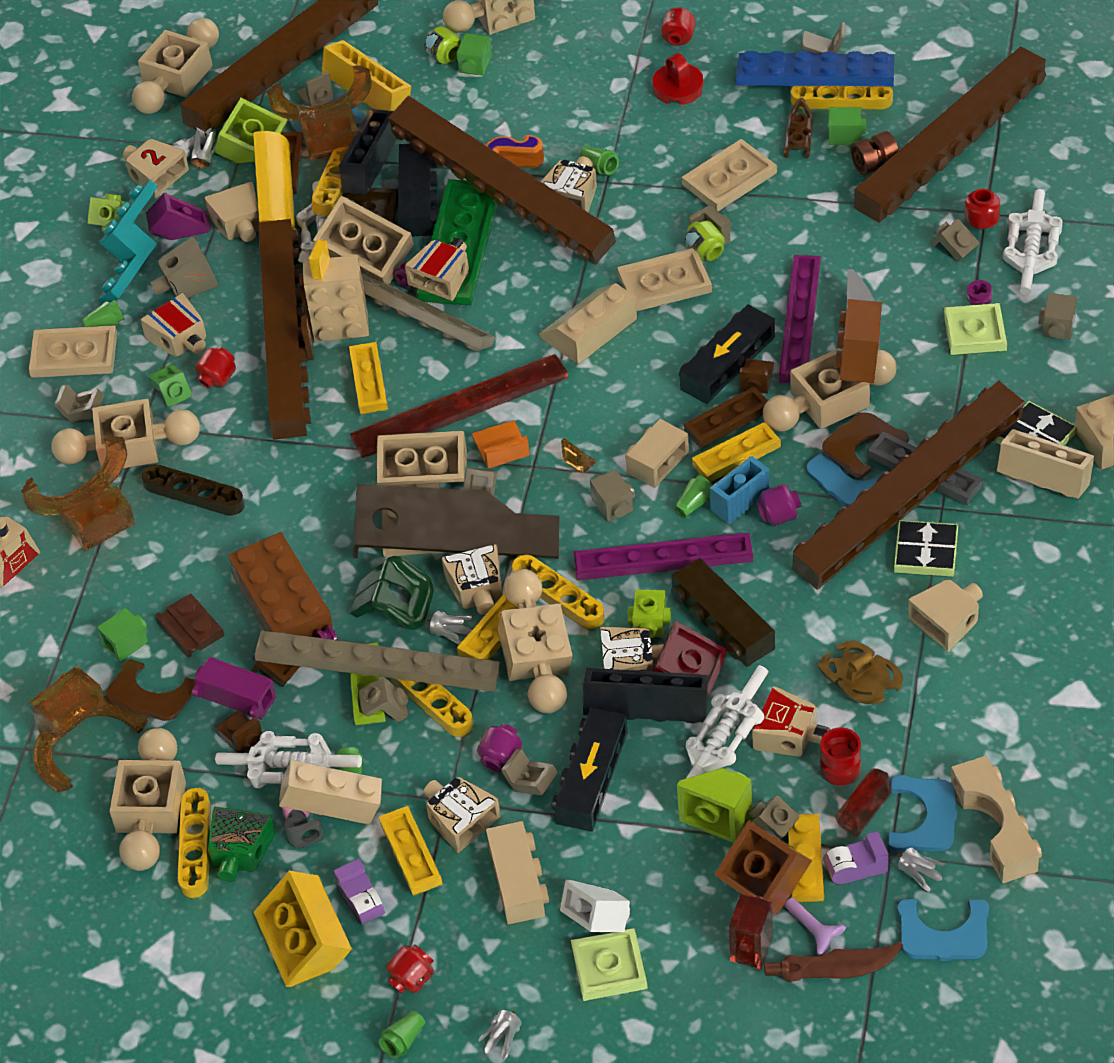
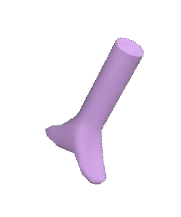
M793 897L785 903V908L813 933L817 944V956L824 955L831 939L841 935L846 930L844 925H822Z

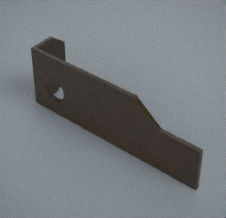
M357 484L353 558H358L359 547L462 553L496 544L498 555H531L537 558L559 559V516L515 513L488 491ZM380 510H389L397 516L398 524L392 530H380L372 522L373 515Z

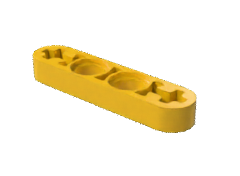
M793 86L791 89V104L794 106L797 100L802 97L809 109L861 107V109L881 110L892 105L893 90L890 86ZM825 94H832L835 97L828 99L822 96ZM853 94H857V95H860L861 97H860V98L853 99V98H850V97H848V96H849V95H853Z
M339 147L332 152L312 195L311 209L317 215L328 216L343 194L340 174L333 173H340L339 164L348 149L347 147Z
M521 555L513 561V572L522 568L527 570L531 568V571L540 578L541 583L546 580L555 583L551 588H542L540 597L549 605L560 603L562 613L585 629L593 630L602 626L605 620L604 607L598 600L531 555ZM567 595H573L577 598L575 602L570 604L561 601Z
M389 678L393 684L402 688L413 702L452 736L464 737L472 731L474 725L471 711L442 685L426 683L428 684L426 689L415 691L412 689V686L417 683L416 681ZM439 699L448 702L445 707L439 709L431 706L434 701ZM453 713L454 717L460 722L454 723L453 716L451 714Z
M201 788L189 789L181 798L178 882L181 892L188 898L202 896L209 886L210 855L208 844L211 826V804L208 793ZM197 800L200 801L198 802V814L194 813L192 808L194 801ZM199 824L203 826V830L198 834L187 833L188 828L192 825ZM198 850L202 852V856L197 860L190 861L186 859L187 854L191 851ZM191 871L195 872L197 876L195 885L192 886L189 885L192 881Z

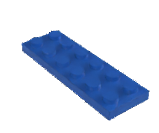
M746 51L745 53H739L736 85L894 87V54L882 51L874 54H863L858 51L849 52L848 54H837L833 51H826L822 54H813L807 51H799L797 53H784L782 51L758 53L757 51Z

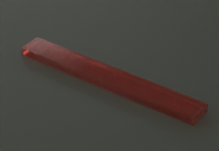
M553 354L350 433L351 440L363 459L377 453V442L380 435L432 432L568 378L567 370L557 355Z

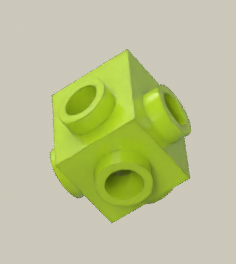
M105 193V198L90 197L88 224L102 226L101 231H103L112 219L116 220L118 217L116 211L125 202L121 201V195Z
M635 589L634 606H628V624H633V628L648 629L650 638L664 637L665 625H671V607H666L665 590Z

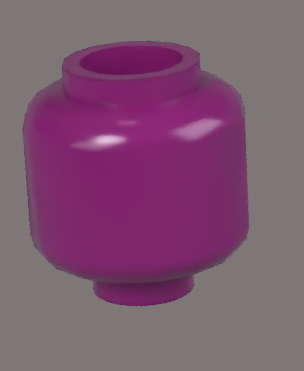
M785 484L762 491L760 500L756 501L763 522H769L771 526H778L795 520L798 516L796 508L802 507L797 491L791 492Z
M501 724L500 727L491 726L487 728L477 747L481 764L488 769L501 772L514 751L522 749V741L516 735L517 730L507 724Z

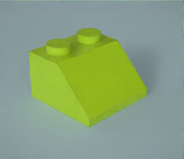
M240 98L218 135L215 153L236 163L255 162L253 132L271 131L281 134L288 120Z
M720 768L680 780L677 784L679 821L734 843L748 820L751 819V816L748 815L752 809L751 779L740 772H732Z

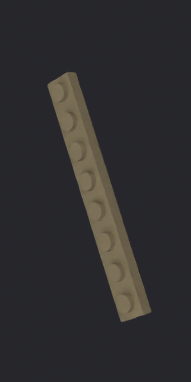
M312 249L301 251L298 261L303 263V261L309 260ZM361 271L364 293L373 297L375 303L382 306H391L397 309L396 312L404 317H414L420 320V325L442 331V335L446 338L459 339L465 342V346L471 350L480 351L481 349L493 346L496 336Z
M262 630L255 651L256 661L492 692L496 691L500 671L499 661Z

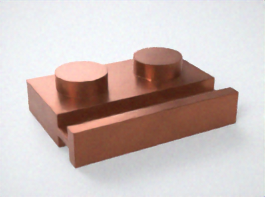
M191 593L166 607L167 611L162 614L159 612L155 614L158 624L188 658L192 656V652L195 650L201 651L224 637L223 628Z

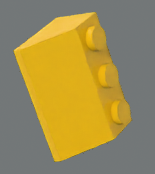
M289 870L254 910V915L286 987L295 986L334 970L352 950L318 875Z

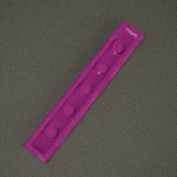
M793 255L779 383H791L790 370L810 362L821 256Z
M750 533L574 551L577 581L680 570L699 557L708 566L753 562Z

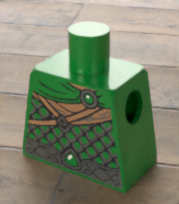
M214 806L208 851L212 865L219 867L217 876L221 880L233 882L236 879L238 870L248 872L257 870L276 833L271 814Z

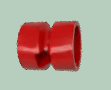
M838 727L828 730L820 741L821 775L827 782L833 785L844 786L851 784L859 777L861 772V740L857 733L848 728Z

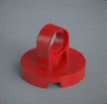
M680 53L667 58L665 66L657 70L652 78L653 93L657 99L666 104H670V101H679V105L693 102L701 96L704 86L701 71L697 67L688 64L685 57Z

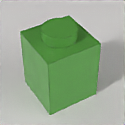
M465 33L457 51L459 73L484 76L492 57L490 36Z
M830 107L829 145H851L861 140V134H866L867 118H861V107Z
M126 607L97 627L102 646L119 662L148 643L145 621L140 615H133Z

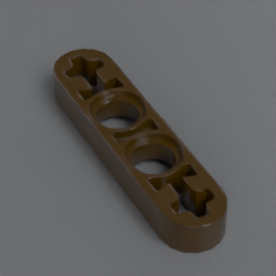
M157 464L146 467L142 472L144 487L151 493L228 516L241 513L245 507L243 494L236 487ZM183 482L188 484L187 487L182 490H176L173 488L178 483ZM204 490L213 491L208 497L198 496Z

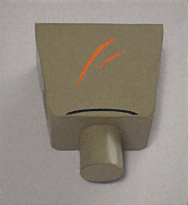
M194 236L159 259L158 264L163 275L150 281L157 296L172 289L175 296L183 293L189 298L219 286Z

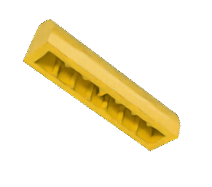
M341 40L324 47L322 74L327 72L330 75V80L371 108L394 111L408 95L410 96L411 85L346 41Z
M253 132L259 222L291 219L292 229H295L289 141L286 137L276 132Z

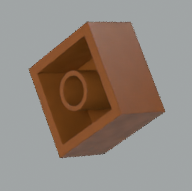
M848 299L847 310H841L839 327L844 328V330L838 331L837 348H842V351L836 352L835 368H841L840 380L874 383L882 302Z
M748 820L714 875L763 909L778 915L812 860L764 828Z

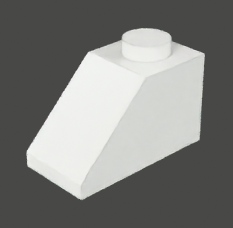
M565 880L560 911L590 932H624L626 921L630 915V901L613 890L573 880Z

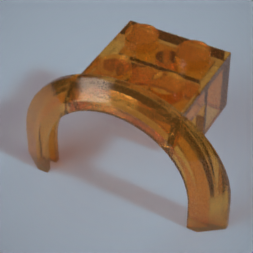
M359 65L352 66L354 82L351 88L340 98L323 105L302 106L292 103L284 96L281 83L275 84L267 92L270 107L277 115L288 120L300 122L310 160L331 156L332 152L339 147L349 148L357 133L351 109L359 105L370 92L372 85L370 69Z
M108 436L103 439L106 447V457L102 467L89 482L77 490L61 496H45L40 494L38 485L34 483L33 478L28 479L21 490L23 501L31 512L39 515L59 514L84 551L135 525L130 503L117 485L111 486L122 471L127 458V448L123 437Z
M76 665L67 673L62 674L47 689L39 692L29 702L40 733L33 753L36 770L40 777L56 792L69 790L73 787L70 783L71 779L53 762V749L57 740L64 737L86 718L98 716L115 718L124 722L139 734L143 731L150 717L143 714L138 715L130 710L110 704L106 696H103L100 684Z

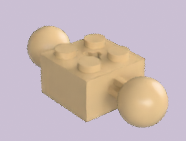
M455 0L445 7L443 22L451 31L462 33L469 30L474 24L475 18L478 17L488 34L491 35L534 20V0H476V3L472 5L463 0Z
M207 18L195 19L187 28V36L164 30L138 60L142 82L134 88L132 93V102L137 110L145 114L155 113L164 104V91L186 98L213 66L209 49L215 46L219 38L218 27L213 21Z
M840 348L790 370L791 394L794 399L785 395H777L770 398L763 408L764 421L772 430L784 432L793 428L798 422L799 414L806 411L817 426L823 429L868 408L870 404V384L874 386L888 384L896 374L897 366L895 359L890 353L878 350L874 383L840 380L841 368H835L836 352L841 351Z
M148 398L92 408L94 435L84 436L76 429H63L54 436L51 449L54 457L59 462L68 465L80 462L86 456L87 451L96 450L102 472L159 462L157 439L168 438L169 441L176 445H188L198 437L200 423L196 415L191 411L179 409L170 413L164 423L154 424Z
M519 569L512 572L504 584L506 598L519 609L501 611L498 633L509 681L535 678L528 689L529 702L538 712L550 714L561 709L566 702V686L561 679L554 675L569 673L573 655L561 604L536 606V602L542 594L541 580L534 572L527 569Z
M163 728L150 729L141 736L138 743V753L142 760H119L109 812L116 833H129L120 844L119 854L122 862L128 868L136 871L149 869L159 858L160 846L152 833H178L181 798L185 792L186 780L181 762L172 761L177 753V741L172 733Z

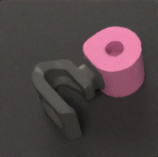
M282 807L285 819L284 829L288 843L292 847L304 848L323 839L320 819L308 822L309 812ZM309 830H317L316 833L310 837H302V835Z

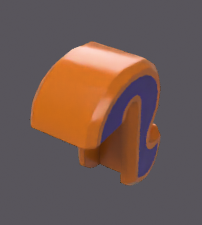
M526 135L523 137V142H519L512 137L500 136L493 138L485 144L518 167L537 168L544 162L543 142L536 136Z

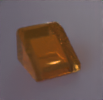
M565 438L561 440L563 460L577 471L585 473L596 464L597 461Z

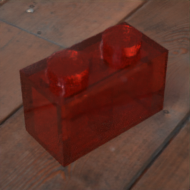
M740 894L729 924L730 961L762 969L773 939L772 902L766 901L759 896Z

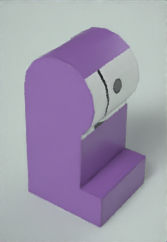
M878 831L867 834L864 841L850 844L847 847H835L826 852L823 857L832 882L835 884H845L888 872V852Z
M360 858L333 870L339 892L361 925L385 914L380 897L365 873V868Z

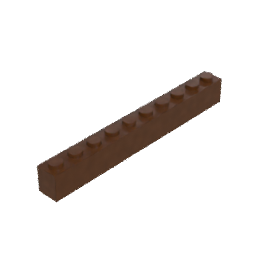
M318 0L181 102L183 124L194 130L199 128L205 132L206 136L207 130L211 127L214 130L229 118L240 98L249 102L253 101L361 17L373 10L378 5V0Z
M1020 46L854 189V209L878 223L887 216L892 215L898 206L904 201L909 200L914 192L921 186H925L930 178L938 171H942L954 157H958L970 143L975 142L1002 115L1010 112L1018 101L1026 98L1034 87L1042 84L1046 77V59Z
M409 95L388 117L392 128L391 132L399 140L405 139L421 154L425 152L431 156V159L441 167L444 165L449 168L458 179H466L475 190L480 193H487L499 206H507L516 217L521 220H528L540 233H548L557 244L564 248L566 246L569 247L581 260H589L596 265L615 244L613 228Z
M291 219L259 222L269 421L273 440L307 436L306 424H311L310 408L305 407L306 403H310L308 386L304 387V383L309 382L307 366H302V363L307 362V353L305 346H301L304 338L300 323L301 317L304 316L303 306L298 305V303H303L300 286L297 287V284L300 283L299 276H301L300 267H296V264H301L298 261L300 256L299 248H295V245H299L298 229H292Z
M997 381L991 387H985L975 401L971 404H965L959 410L956 417L951 421L946 420L943 422L937 433L931 438H924L912 454L904 455L894 469L890 472H884L878 478L875 485L869 490H862L850 506L842 507L831 522L819 526L814 536L807 542H800L793 551L792 569L816 590H819L898 523L899 520L904 518L937 490L940 484L946 482L950 476L964 467L1022 417L1024 400L1000 381Z

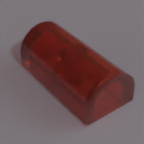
M876 768L871 769L836 813V821L844 830L858 836L891 794L888 773Z

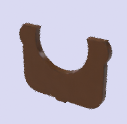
M303 275L299 276L304 310V316L301 317V327L309 361L314 360L313 331L304 289Z
M860 413L846 424L839 426L836 432L823 441L822 452L825 456L847 469L852 476L862 479L871 472L872 467L865 465L857 458L855 449L860 443L869 439H877L882 432H886L906 443L909 442V436L905 431L895 429L874 414Z
M132 659L124 662L122 671L106 690V698L110 704L130 710L138 715L143 714L158 720L169 721L175 719L191 697H193L192 691L196 685L194 679L185 677L183 684L173 691L152 693L142 689L136 682L138 673L145 668L144 663Z

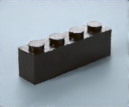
M700 557L672 574L671 593L677 603H683L690 610L692 617L697 622H702L708 628L710 635L716 641L720 640L727 647L729 654L735 660L739 659L748 667L775 649V630Z

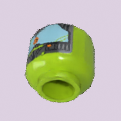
M439 26L427 34L424 47L427 54L437 62L448 64L457 60V51L462 40L449 28Z
M710 221L692 223L687 229L684 240L688 249L693 248L698 252L701 261H713L724 250L725 238Z

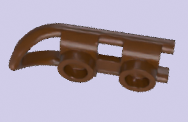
M802 97L795 103L787 120L784 157L789 158V149H805V158L810 156L813 118L806 101ZM800 106L804 108L806 115L796 114ZM802 131H807V136Z

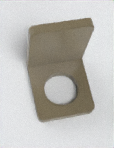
M841 22L832 40L804 31L801 48L813 54H822L826 51L837 53L845 38L846 23Z
M327 72L307 81L306 87L297 91L298 97L311 110L333 100L330 75Z

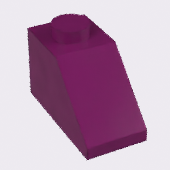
M165 192L146 212L149 231L156 236H162L169 240L204 234L211 230L207 211Z

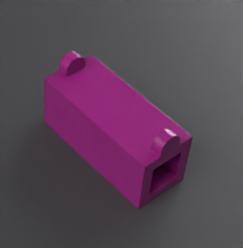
M209 657L195 674L194 681L196 685L192 691L193 696L204 698L236 711L240 710L252 718L256 717L262 720L277 698L272 679Z

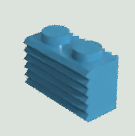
M750 456L709 488L711 511L727 523L737 520V517L745 514V510H749V507L757 504L756 501L760 500L762 491L770 489L769 468L753 456Z

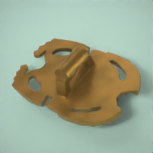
M855 640L837 645V650H843L842 657L831 658V654L826 653L818 664L819 669L829 681L834 684L838 682V686L848 697L863 704L873 705L884 702L885 696H883V692L886 689L899 691L903 683V675L893 662L878 654L875 655L873 649ZM851 650H858V651H861V652H863V653L860 654V653H855V652H850V651H851ZM830 664H834L837 670L836 673L831 672L829 669ZM888 668L893 672V679H890Z

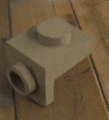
M711 205L689 216V226L697 221H710L723 234L725 238L724 245L731 242V223L725 215H721Z
M959 218L951 225L947 221L934 232L937 237L930 242L933 247L941 242L957 262L980 243Z
M66 384L61 387L55 406L70 423L93 418L92 408L100 407L105 395L98 388L76 394Z
M471 467L467 468L464 490L488 491L494 496L497 472Z
M382 677L359 691L362 712L366 716H370L382 709L398 722L409 717L406 706L408 703L406 693L402 688H397L386 678Z
M520 749L514 751L502 768L503 775L515 792L543 795L558 774L553 764L531 762L524 751Z
M775 795L765 803L760 800L748 813L751 816L749 821L762 828L767 827L779 839L786 835L799 818L798 813L778 795Z

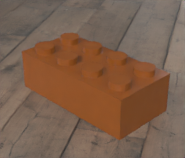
M282 532L228 554L233 578L264 631L317 638L316 630L324 631L327 625H331L333 628L328 607Z

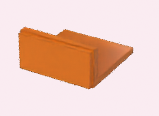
M515 420L472 433L474 442L488 469L530 456L527 436L522 437Z

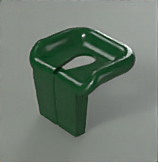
M401 556L389 557L360 581L350 614L358 618L372 610H377L406 629H419L426 621L433 598L434 588L432 581L422 569ZM390 583L402 587L408 592V603L402 602L388 588Z

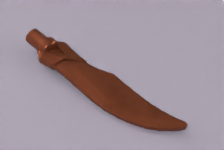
M898 942L876 949H834L818 957L788 955L779 963H764L765 976H781V978L789 983L808 978H855L870 974L886 966L899 953L903 943Z

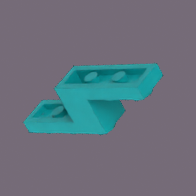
M149 180L142 186L137 184L128 194L131 197L129 202L125 201L117 209L116 214L118 217L116 220L112 219L103 229L105 235L99 243L121 262L114 269L117 273L114 278L110 277L101 287V290L104 291L98 299L101 304L107 300L111 302L119 299L157 245L153 239L133 223L158 188L152 180Z

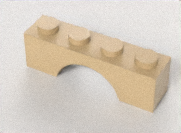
M987 755L952 766L951 783L956 790V796L962 808L987 813L997 821L1001 828L1000 832L990 841L989 859L1002 884L1038 872L1039 858L1042 857L1040 845L1036 839H1031L1025 817L1022 814L1018 815L1015 809L1014 797L1010 790L1004 789L998 767L996 765L992 766Z

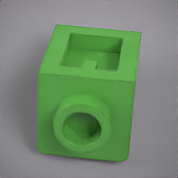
M173 364L147 376L151 386L161 393L165 405L168 407H172L192 396L184 373Z

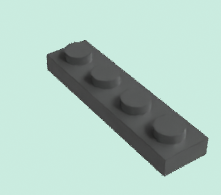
M882 432L868 449V458L890 469H894L904 455L912 454L917 447L886 432ZM960 468L946 482L940 484L936 491L968 505L983 487V479Z

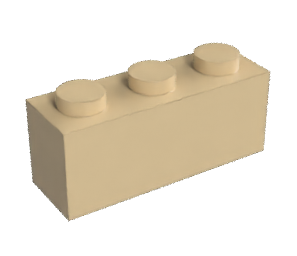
M1012 429L1001 442L997 472L1008 475L1013 479H1020L1035 484L1040 488H1047L1062 493L1067 497L1079 499L1090 485L1094 455Z
M291 760L281 780L279 806L370 825L380 806L382 779Z
M523 821L486 829L488 847L507 924L545 917L544 904L549 903L546 885H539L537 878L542 877V870L539 858H532L531 851H536L532 832L526 833Z

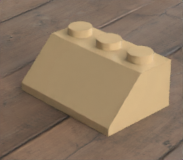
M617 283L599 288L540 332L539 337L575 363L580 364L637 320L636 298Z
M464 431L378 436L377 485L391 486L465 481L467 449Z

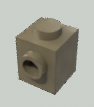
M1049 293L1046 308L1041 307L1038 324H1043V336L1071 340L1076 317L1077 296Z
M616 469L590 480L591 498L607 522L621 518L633 511L632 499L635 498L634 490L629 482H624Z

